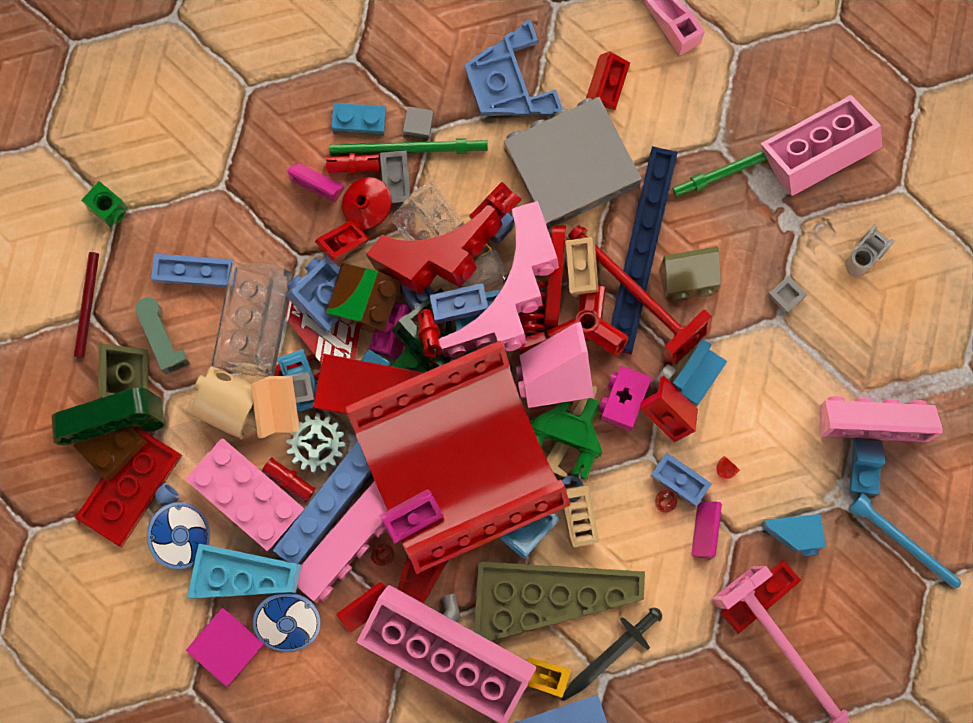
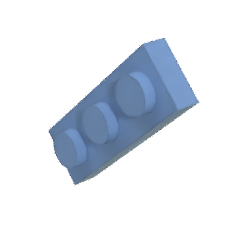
M154 254L151 280L159 283L233 288L236 262L232 259Z

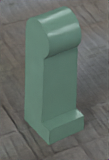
M151 297L139 300L136 304V314L161 370L167 375L191 364L183 349L176 352L161 319L163 311L158 302Z

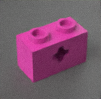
M624 366L620 367L618 373L613 371L608 383V387L612 388L609 398L603 396L598 409L599 412L603 413L601 421L631 432L640 410L641 401L645 397L652 377ZM622 392L627 393L628 400L624 404L619 402V396L622 395Z

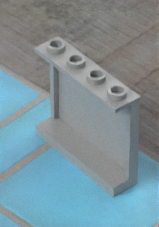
M600 97L593 100L591 98L584 99L578 103L577 107L569 111L568 109H562L553 118L547 121L543 119L538 120L529 129L523 132L520 130L514 131L504 140L505 152L508 151L533 202L538 201L547 229L640 187L642 178Z

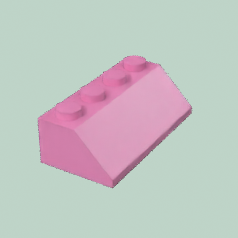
M850 95L762 142L761 148L777 180L793 196L882 148L881 125Z
M833 396L828 397V400H825L820 405V437L930 442L942 434V425L936 406L927 405V401L913 400L910 401V404H899L897 399H884L883 403L872 402L871 398H856L854 402L845 401L844 397Z

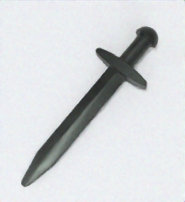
M655 607L650 608V612L635 626L621 617L620 620L627 631L573 679L561 700L564 701L585 689L636 641L649 650L650 647L642 634L657 620L659 622L662 620L661 610Z

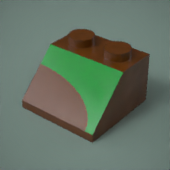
M342 263L325 314L369 333L384 332L401 281L379 271Z

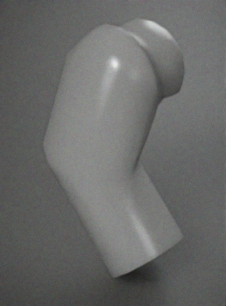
M455 594L443 596L442 600L445 608L443 615L458 623L460 612Z

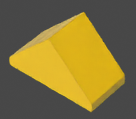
M528 657L527 662L536 666V669L527 687L562 698L571 670Z

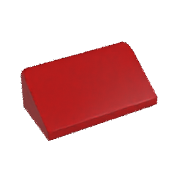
M610 51L601 54L598 58L586 99L591 98L593 100L600 97L605 108L616 110L630 62Z
M382 582L377 583L337 613L336 616L349 632H353L367 622L379 596L386 589Z

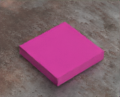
M222 607L185 651L226 687H229L265 644Z

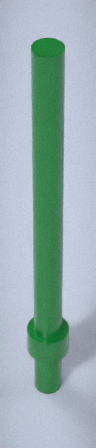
M456 138V141L330 144V155H349L350 153L380 154L396 151H407V153L456 152V154H467V151H488V140L467 141L466 138Z
M762 150L707 174H697L690 177V181L673 187V194L675 197H679L693 190L698 192L707 188V185L763 162L767 158Z

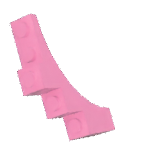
M538 201L512 209L516 227V251L513 266L506 283L494 302L477 319L459 331L439 339L445 358H457L463 356L466 351L475 348L479 350L497 341H501L507 351L516 350L522 344L527 343L518 313H531L543 305L535 276H546L559 268L557 255Z

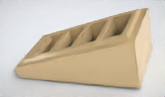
M584 485L566 489L568 498L584 496L585 499L570 503V506L564 508L571 546L579 547L599 543L589 486ZM586 507L587 511L571 514L573 509ZM588 519V523L573 525V521ZM590 530V533L575 535L576 532Z

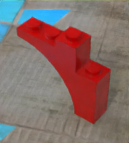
M487 205L479 214L463 226L435 238L407 241L382 235L366 253V256L375 270L401 281L402 285L419 295L432 283L437 275L461 288L477 269L473 259L481 253L483 247L498 233L503 224L496 210Z

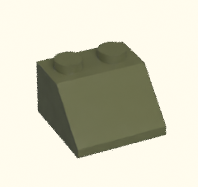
M718 246L664 255L659 271L665 300L673 299V302H680L689 299L691 295L699 294V297H709L714 295L715 291H718L721 286Z

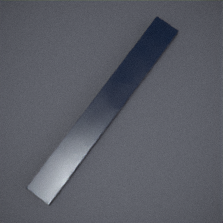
M654 146L651 148L623 270L645 292L678 153ZM620 283L611 325L629 337L626 347L622 352L632 354L643 304Z

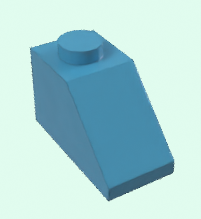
M821 514L765 520L762 523V529L793 553L802 552V557L819 555L818 550L826 547Z

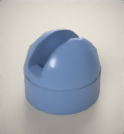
M163 483L155 493L156 502L163 507L175 503L180 498L177 491L167 483Z

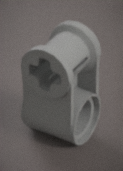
M874 224L847 258L845 265L847 271L853 276H863L878 259H881L895 241L893 239L889 240L881 234ZM855 257L863 258L866 265H859Z

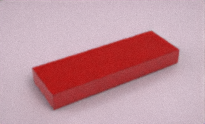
M784 559L770 569L773 575L754 589L755 597L765 610H768L802 581ZM741 600L731 608L723 609L720 612L737 634L741 633L757 619L745 601L741 602Z

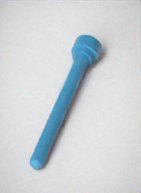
M861 493L852 502L848 510L855 516L867 517L951 587L959 588L961 586V580L875 511L873 509L874 505L870 503L871 499L865 494Z

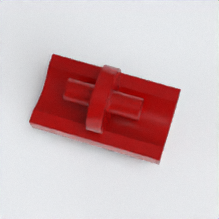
M501 182L469 215V218L473 219L489 205L496 210L501 220L507 212L510 213L521 202V198Z

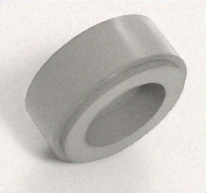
M668 363L651 384L659 389L660 378L665 376L669 380L676 372V369Z

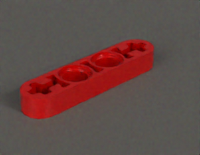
M553 225L551 241L557 255L559 268L548 275L544 326L549 327L558 326L566 235V226Z

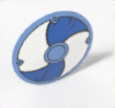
M183 502L171 503L159 509L152 517L147 530V543L151 554L160 564L172 569H184L194 565L198 544L209 545L210 529L203 513L193 505Z
M280 593L268 597L257 607L253 617L254 631L259 640L269 648L282 652L297 651L311 644L317 637L321 624L320 615L315 605L307 598L294 593Z

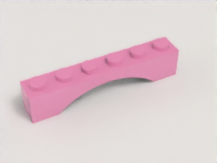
M643 0L679 56L702 43L705 31L692 11L680 0Z

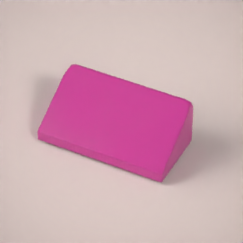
M298 163L287 170L290 181L332 202H337L344 190V185L303 164Z
M394 302L385 331L373 333L368 350L397 360L404 344L391 330L398 320L412 312L408 305Z
M429 489L379 515L394 544L444 517Z
M700 502L697 505L691 552L693 557L711 560L716 556L722 509L721 502Z

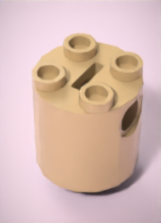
M211 366L206 376L201 375L196 381L194 390L197 391L195 399L193 398L190 401L186 413L242 440L257 431L251 383Z

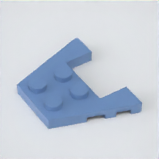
M531 19L525 21L516 31H511L493 47L490 46L464 65L481 116L555 115L563 109L556 90L529 97L516 61L515 51L538 44V38Z

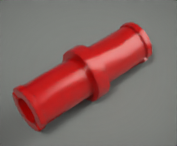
M350 153L349 156L326 157L327 174L337 172L357 174L358 171H380L379 154L356 156V153Z
M423 309L424 318H422L420 311L417 314L419 324L418 337L423 342L425 356L436 358L435 349L438 356L442 353V347L439 342L440 329L435 324L433 312L429 309Z
M273 457L266 462L262 469V472H265L279 482L281 488L284 490L289 489L306 503L316 490L315 487L297 476L298 472L295 470L290 471Z

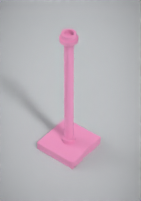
M767 566L751 567L711 598L717 608L723 609L731 608L740 600L741 602L745 601L831 718L828 722L848 723L850 721V718L847 716L848 712L845 709L839 710L755 597L754 589L773 575Z

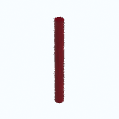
M89 252L74 350V357L85 358L99 253Z

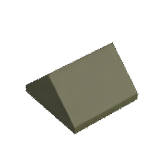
M98 344L99 399L132 388L148 389V350Z

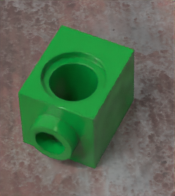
M100 181L81 200L87 209L109 227L114 223H119L124 218L128 209L123 200ZM105 202H112V206L108 210H101Z

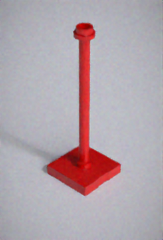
M577 225L570 231L568 237L571 240L588 238L586 236L588 230ZM595 244L596 260L675 334L674 338L665 345L664 362L674 367L710 333L712 316L703 309L689 324L682 327Z

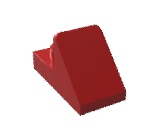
M351 220L318 237L315 243L340 267L347 255L365 246L369 238Z

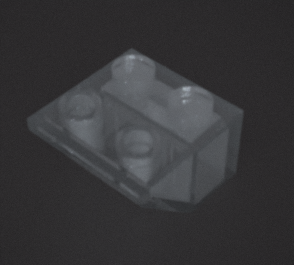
M433 180L413 192L390 217V220L407 241L435 238L464 225V221Z

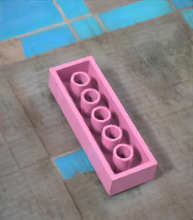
M390 585L379 596L356 642L499 723L508 722L536 669V666Z

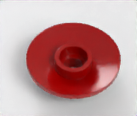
M366 177L355 181L347 189L343 197L342 210L344 217L348 222L353 220L362 230L373 229L379 226L390 212L392 204L391 193L388 187L376 178ZM365 197V203L360 205L361 200Z

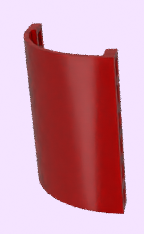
M497 341L345 407L387 510L429 489L444 516L440 520L401 540L416 574L570 506L566 488L561 479H556L528 419L501 341Z

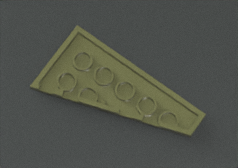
M478 562L474 632L489 641H494L644 600L645 571Z

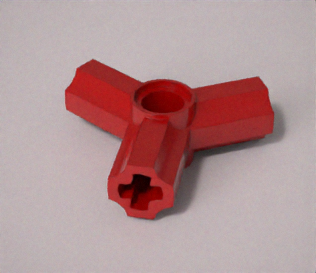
M598 285L599 292L581 294L579 313L576 318L547 332L551 338L571 325L581 322L585 341L593 342L616 357L626 347L629 337L602 319L606 288ZM595 322L592 328H583L586 323Z

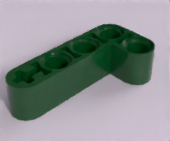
M145 388L128 389L56 412L51 416L53 441L56 445L62 446L75 444L133 425L144 431H155L165 426L162 399Z

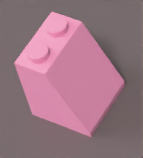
M581 322L571 325L520 355L521 366L516 367L520 395L521 398H527L528 408L594 397L588 351Z

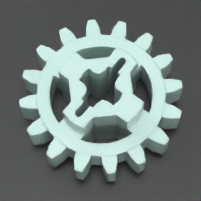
M316 413L315 420H311L308 415H305V423L302 424L298 421L300 430L290 433L293 439H286V443L293 447L287 450L289 456L296 455L292 460L295 465L302 462V471L305 472L308 467H311L312 473L316 474L317 469L321 467L325 473L327 472L326 465L331 464L333 467H336L334 459L336 457L343 458V454L339 449L346 448V444L340 442V439L344 438L345 434L344 432H336L340 425L337 422L330 425L331 418L329 416L322 421L318 413ZM311 428V431L309 433H307L305 436H301L305 430ZM323 428L329 430L334 439L325 437L323 435ZM315 438H319L323 444L318 445L317 449L314 450L310 443L315 442ZM299 448L309 452V460L300 454ZM327 451H332L328 457L321 460V456Z

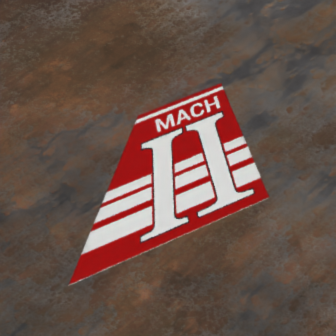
M289 299L287 300L284 317L321 364L323 354L350 359L356 358L360 328L338 320L327 332H324L307 313L302 314ZM336 348H343L350 353V355Z

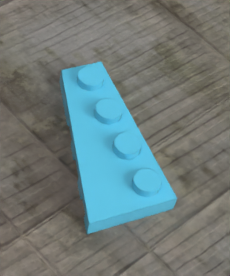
M198 544L187 598L296 593L302 565Z

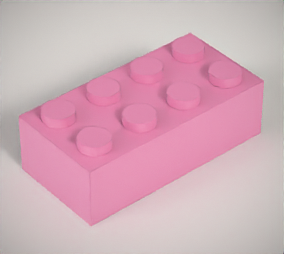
M223 438L220 439L185 479L270 554H273V549L304 511L300 504Z

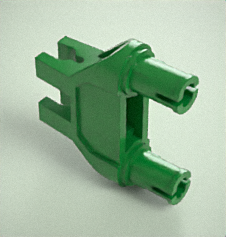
M588 398L581 417L569 413L573 401L557 403L556 408L530 421L540 446H542L544 439H551L578 449L580 454L571 474L577 478L580 475L581 479L588 480L595 458L598 459L603 453L593 428V422L600 407L598 405L599 401Z

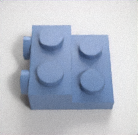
M325 256L320 260L317 257L312 259L305 266L308 272L302 278L299 275L295 276L286 285L290 290L284 295L302 314L307 313L324 332H327L339 320L325 314L340 268L328 256Z

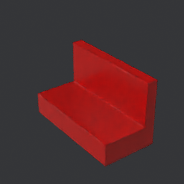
M662 376L659 382L658 393L641 401L640 409L673 442H676L696 432L698 409L665 376Z

